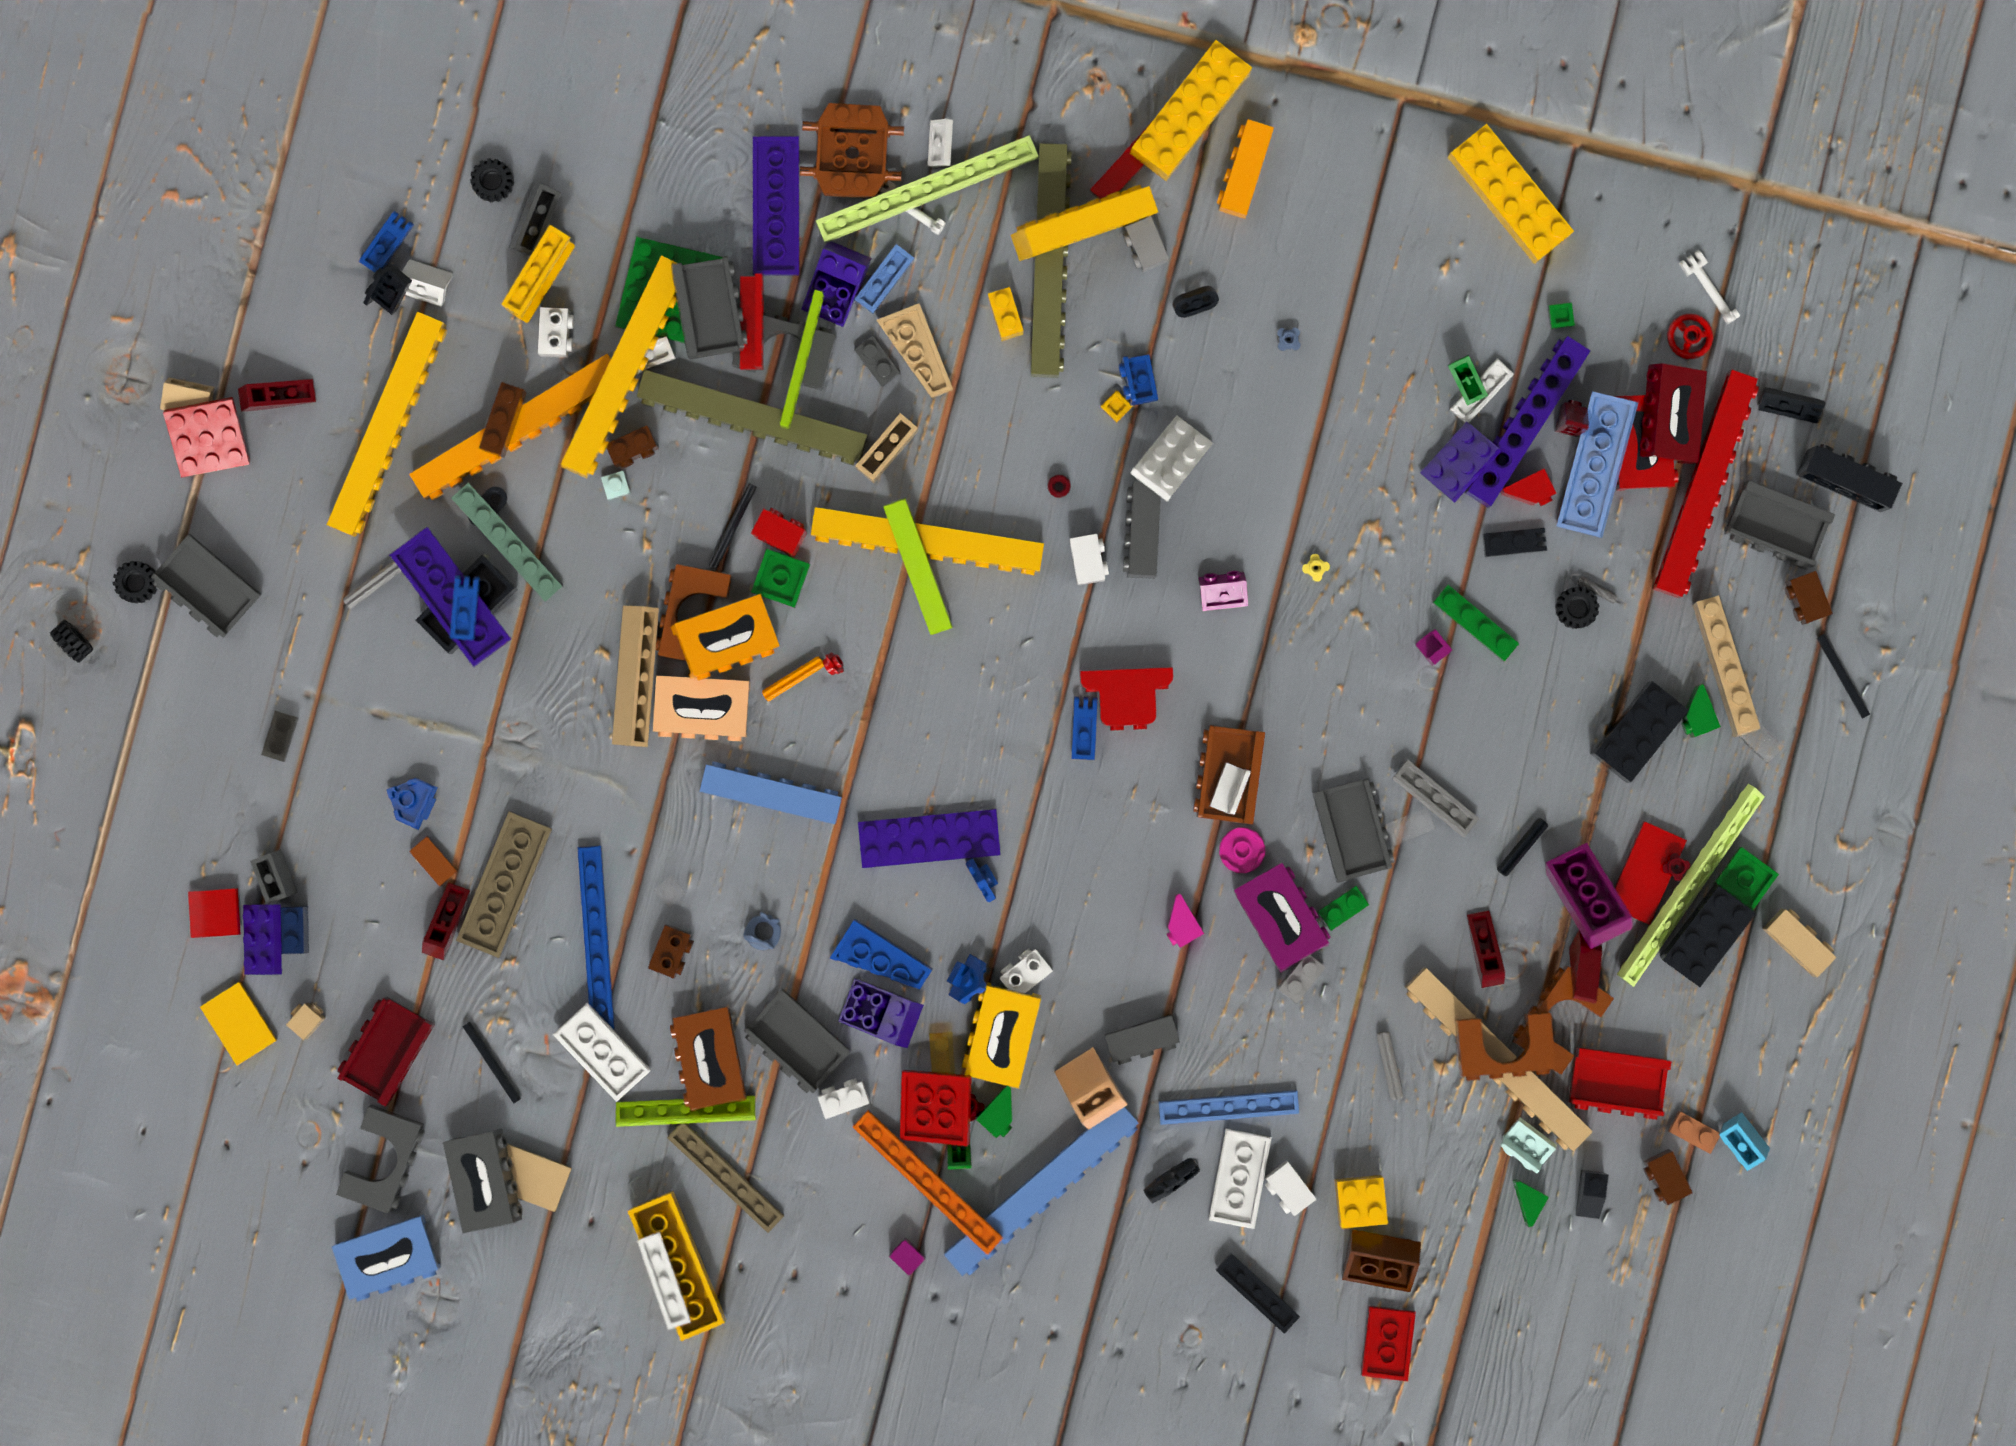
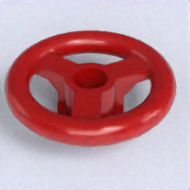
M1683 314L1677 317L1669 326L1667 340L1671 350L1677 356L1684 359H1697L1706 354L1713 342V331L1708 321L1697 314ZM1688 320L1696 321L1700 323L1705 330L1701 331V329L1695 325L1687 327L1683 322ZM1676 328L1683 333L1684 344L1682 350L1676 345L1674 340ZM1688 332L1694 334L1693 340L1688 338ZM1706 337L1705 344L1700 350L1689 352L1691 345L1698 343L1701 338Z

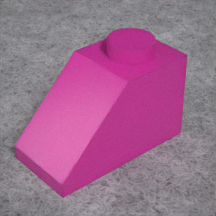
M1181 894L1175 895L1167 926L1170 932L1166 935L1173 946L1177 944L1181 948L1204 933Z

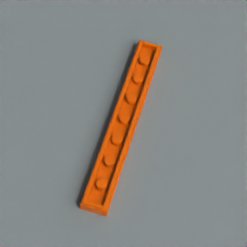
M869 1110L855 1123L853 1128L982 1251L989 1255L1004 1238Z

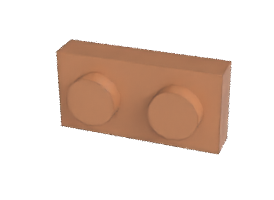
M1681 1111L1677 1113L1668 1132L1711 1154L1720 1137L1719 1132Z

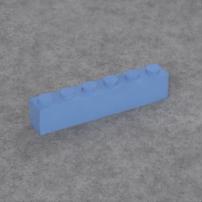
M712 761V765H706L699 792L831 824L837 823L843 798L838 796V791L825 789L824 793L815 791L816 786L805 783L802 784V787L793 786L794 781L780 778L779 782L770 780L771 775L759 772L756 777L748 775L747 769L735 767L734 771L725 769L726 764Z

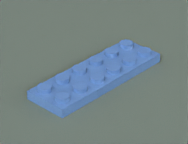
M1592 391L1588 405L1589 428L1580 435L1557 527L1599 538L1603 537L1638 402Z

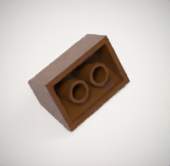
M1352 1229L1347 1246L1342 1280L1411 1292L1420 1265L1421 1242Z

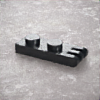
M1765 387L1758 404V410L1818 423L1826 402L1812 397Z
M1545 528L1482 534L1485 557L1547 551V546L1538 547L1537 543L1546 542V537L1537 538L1536 535L1545 533Z

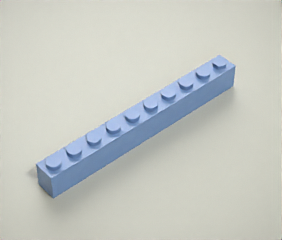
M1124 1107L1091 1129H1086L991 1211L984 1219L1004 1237L1001 1242L1004 1245L1007 1244L1015 1236L1013 1232L1017 1228L1024 1229L1032 1222L1030 1218L1036 1212L1039 1214L1044 1212L1050 1206L1048 1202L1054 1196L1058 1199L1067 1191L1066 1186L1073 1181L1075 1184L1085 1176L1083 1171L1089 1166L1092 1169L1103 1160L1101 1156L1106 1151L1111 1153L1120 1145L1118 1141L1122 1137L1126 1136L1129 1138L1138 1130L1136 1127L1139 1124L1138 1121ZM965 1234L944 1252V1256L963 1276L966 1273L971 1275L979 1268L977 1264L983 1258L988 1260L997 1250L994 1248L987 1255Z

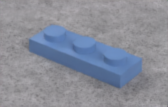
M896 244L856 296L855 301L874 314L915 258Z

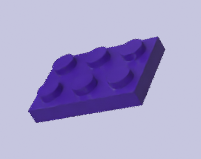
M1466 422L1420 474L1455 503L1499 455L1501 450L1470 423Z
M281 904L243 905L244 975L282 974Z

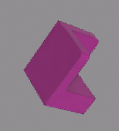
M1436 629L1430 631L1415 644L1432 666L1453 651Z
M906 1237L889 1254V1257L907 1275H911L926 1258Z

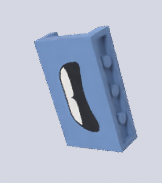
M424 1214L332 1246L349 1300L356 1298L357 1301L369 1298V1293L378 1290L379 1294L392 1290V1285L400 1283L402 1287L415 1282V1277L422 1275L423 1279L436 1275V1270L440 1269L441 1266L440 1263H437L425 1227L426 1220Z

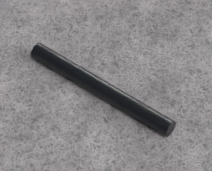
M748 483L711 559L709 567L717 570L757 486Z
M1820 635L1816 639L1861 718L1867 717L1870 713L1826 635Z
M471 1022L462 1026L513 1104L519 1101L521 1097Z

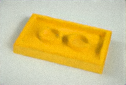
M241 982L236 983L200 1006L237 1066L277 1041V1038Z

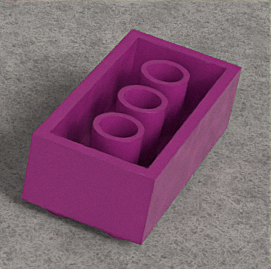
M1587 843L1545 862L1547 877L1590 949L1632 929L1631 914Z

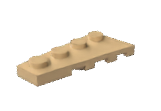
M920 303L876 320L931 398L953 390Z

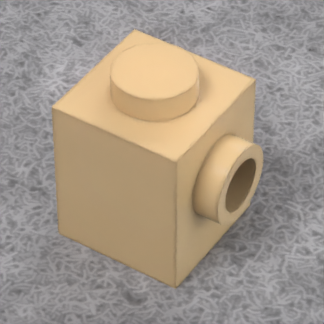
M306 1003L303 1006L299 1004L291 1012L293 1017L286 1026L302 1040H306L326 1017L322 1015L324 1011L315 1003H312V1005Z

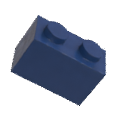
M308 906L281 907L282 954L309 953Z

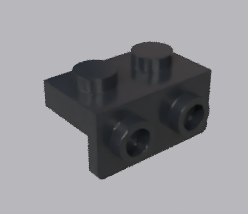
M390 263L384 269L379 268L372 277L374 282L366 289L365 294L367 296L363 303L367 306L375 301L392 315L398 310L412 280Z

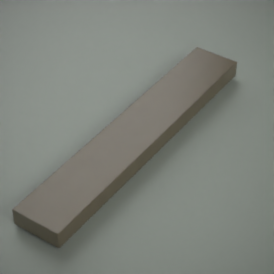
M687 1123L679 1124L667 1137L767 1233L784 1217L768 1199Z

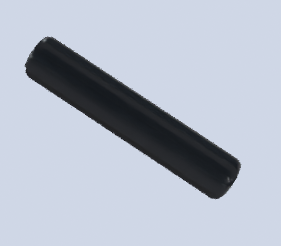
M1541 818L1535 821L1498 866L1497 870L1503 876L1510 874L1547 829L1548 824Z

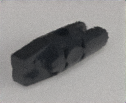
M1187 1158L1160 1175L1143 1191L1149 1201L1155 1203L1167 1197L1200 1172L1199 1166L1195 1163L1194 1159Z

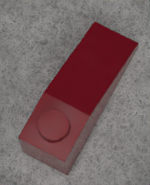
M313 379L245 384L238 388L241 412L316 402Z
M1569 400L1568 403L1564 402L1560 408L1555 432L1578 437L1586 432L1589 428L1588 409L1582 407V403Z
M448 882L423 939L422 953L444 961L470 890Z
M1490 911L1467 914L1481 988L1504 984L1505 968Z
M1578 930L1569 946L1573 999L1595 1004L1600 978L1602 944L1590 949L1580 930Z

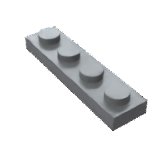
M1409 760L1402 765L1392 778L1463 838L1479 820L1476 815Z

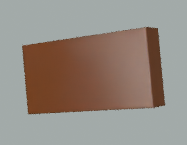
M428 836L409 851L439 886H442L458 872Z

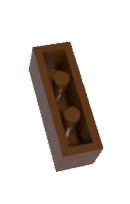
M501 382L479 449L505 458L527 394L524 389Z

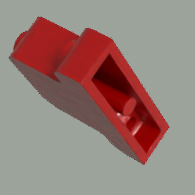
M1173 667L1080 671V684L1085 689V692H1099L1100 720L1105 726H1110V731L1124 730V726L1133 725V730L1147 729V725L1153 723L1156 719L1155 690L1169 689V684L1173 681Z

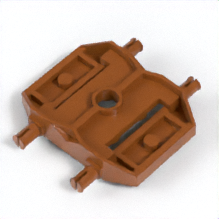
M829 103L819 121H803L802 131H816L818 143L816 166H800V176H813L824 196L873 198L879 194L885 183H888V180H902V171L886 170L888 137L890 135L904 136V126L888 125L880 106ZM831 128L876 130V134L831 132ZM852 147L859 151V155L853 159L846 156V151Z

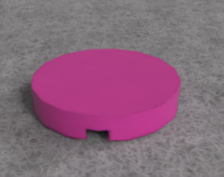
M1236 828L1229 831L1222 838L1219 845V855L1222 863L1229 870L1236 873H1248L1254 871L1262 864L1265 857V845L1256 831L1249 828Z

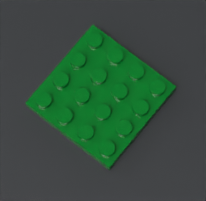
M636 237L615 327L626 329L661 256L678 264L681 263V265L722 259V257ZM676 303L673 309L669 307L666 314L669 319L664 329L659 328L656 337L664 338L667 336L668 340L685 344L678 304Z

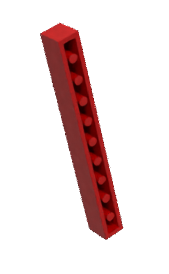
M1735 370L1727 372L1700 450L1699 463L1695 464L1653 585V590L1681 598L1683 594L1687 595L1690 589L1691 581L1688 580L1691 572L1694 573L1699 563V560L1696 559L1698 551H1702L1705 546V531L1710 529L1713 523L1714 516H1711L1713 508H1717L1719 505L1721 494L1718 493L1721 485L1725 486L1729 476V473L1726 472L1728 464H1732L1737 452L1734 450L1735 444L1740 442L1743 436L1744 429L1741 428L1743 421H1747L1752 408L1749 407L1751 398L1755 399L1758 393L1759 386L1756 385L1758 378Z

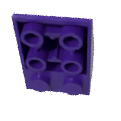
M828 242L822 250L801 310L809 313L814 290L822 291L824 299L819 317L844 327L872 258L835 242Z
M854 978L838 1022L893 1045L908 1048L924 1005Z

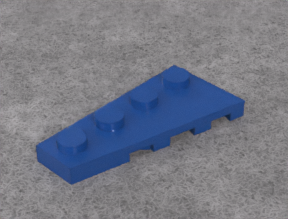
M854 919L829 958L870 971V973L888 977L893 981L919 990L933 970L930 966Z

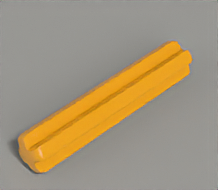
M817 656L762 691L764 698L770 701L824 667L823 661Z

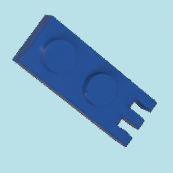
M396 211L390 215L359 260L361 264L374 273L379 268H385L414 226L409 221L403 228L402 226L406 221V218L403 216L395 223L394 221L399 215Z
M455 576L450 631L451 639L475 641L479 577H474L473 586H470L469 576H465L464 585H461V576Z
M1074 696L1071 759L1095 760L1098 702L1096 697H1093L1091 707L1088 706V697H1084L1083 706H1079L1080 699Z

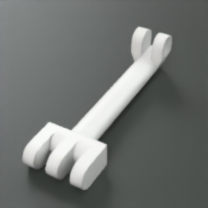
M888 180V183H885L888 188H882L880 192L883 194L896 189L897 185ZM916 207L906 211L931 228L930 230L937 235L942 232L946 225L940 218L935 221Z
M1697 250L1694 252L1698 259L1697 262L1690 255L1687 257L1691 265L1690 267L1684 260L1679 262V265L1686 276L1695 273L1723 315V319L1729 324L1740 317V314L1736 309L1732 311L1729 309L1702 267L1708 262L1701 251Z

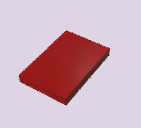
M1369 1306L1361 1376L1408 1382L1415 1311Z

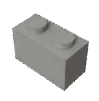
M1151 216L1125 227L1126 233L1123 234V238L1127 247L1131 246L1135 255H1132V259L1136 268H1141L1142 272H1145L1168 262L1169 257Z
M1309 955L1295 964L1278 985L1277 989L1297 1004L1326 967Z

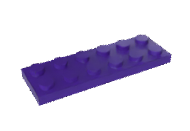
M753 136V276H755V273H762L763 276H800L799 136Z
M426 527L392 552L390 556L450 635L455 576H461V585H464L465 576L431 530ZM478 594L475 641L453 640L471 665L476 667L512 639Z
M996 809L858 822L862 868L1001 855Z

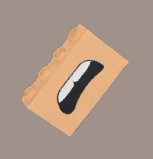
M656 676L653 731L658 732V737H672V733H682L681 738L695 739V734L705 735L704 739L718 740L719 736H728V741H741L742 737H747L748 700L751 682L721 679H703L698 681L697 678Z

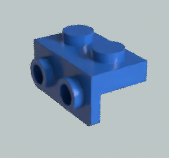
M1143 355L1132 358L1124 356L1122 363L1119 364V372L1121 378L1125 377L1126 386H1123L1125 400L1129 399L1130 406L1158 401L1150 356Z

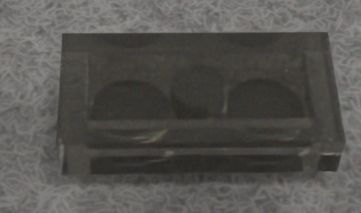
M275 711L261 755L285 762L299 718Z

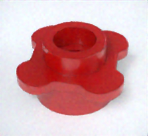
M831 652L825 655L826 658L823 660V665L829 674L835 675L844 672L843 662L837 654L834 655Z

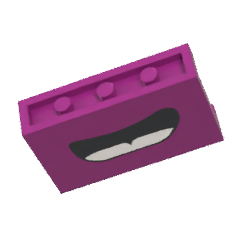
M1283 863L1234 890L1235 896L1280 973L1319 949L1329 946L1328 939L1331 938L1324 926L1320 928L1316 919L1319 916L1313 906L1308 907L1304 901L1307 896L1302 887H1296L1293 879L1296 878L1289 866L1285 868Z

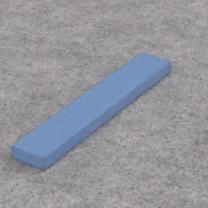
M1297 1090L1158 1101L1160 1125L1299 1114Z

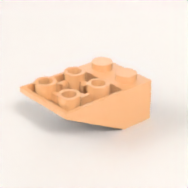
M1094 1047L1054 1072L1074 1111L1087 1129H1091L1128 1105Z

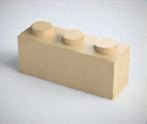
M900 413L855 465L856 469L871 482L875 483L919 431L918 427Z
M1780 909L1762 929L1812 977L1818 978L1837 958L1832 953L1834 949L1825 941L1821 943L1815 937L1817 933L1810 926L1806 925L1804 927L1798 921L1800 917L1792 909L1788 911Z

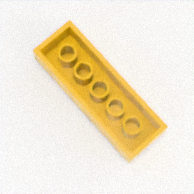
M1215 40L1133 145L1130 154L1167 182L1250 75L1252 67Z
M1487 124L1454 149L1447 157L1534 264L1574 232Z
M1141 184L1125 191L1107 195V197L1102 199L1098 198L1089 201L1079 207L1077 205L1058 214L1053 213L1037 221L1033 220L1016 227L1017 232L1011 234V238L1019 261L1143 220L1158 213V209L1150 186L1142 188Z
M674 1191L630 1208L628 1214L639 1239L658 1232L661 1233L691 1319V1322L675 1327L680 1340L683 1341L724 1324L726 1317Z

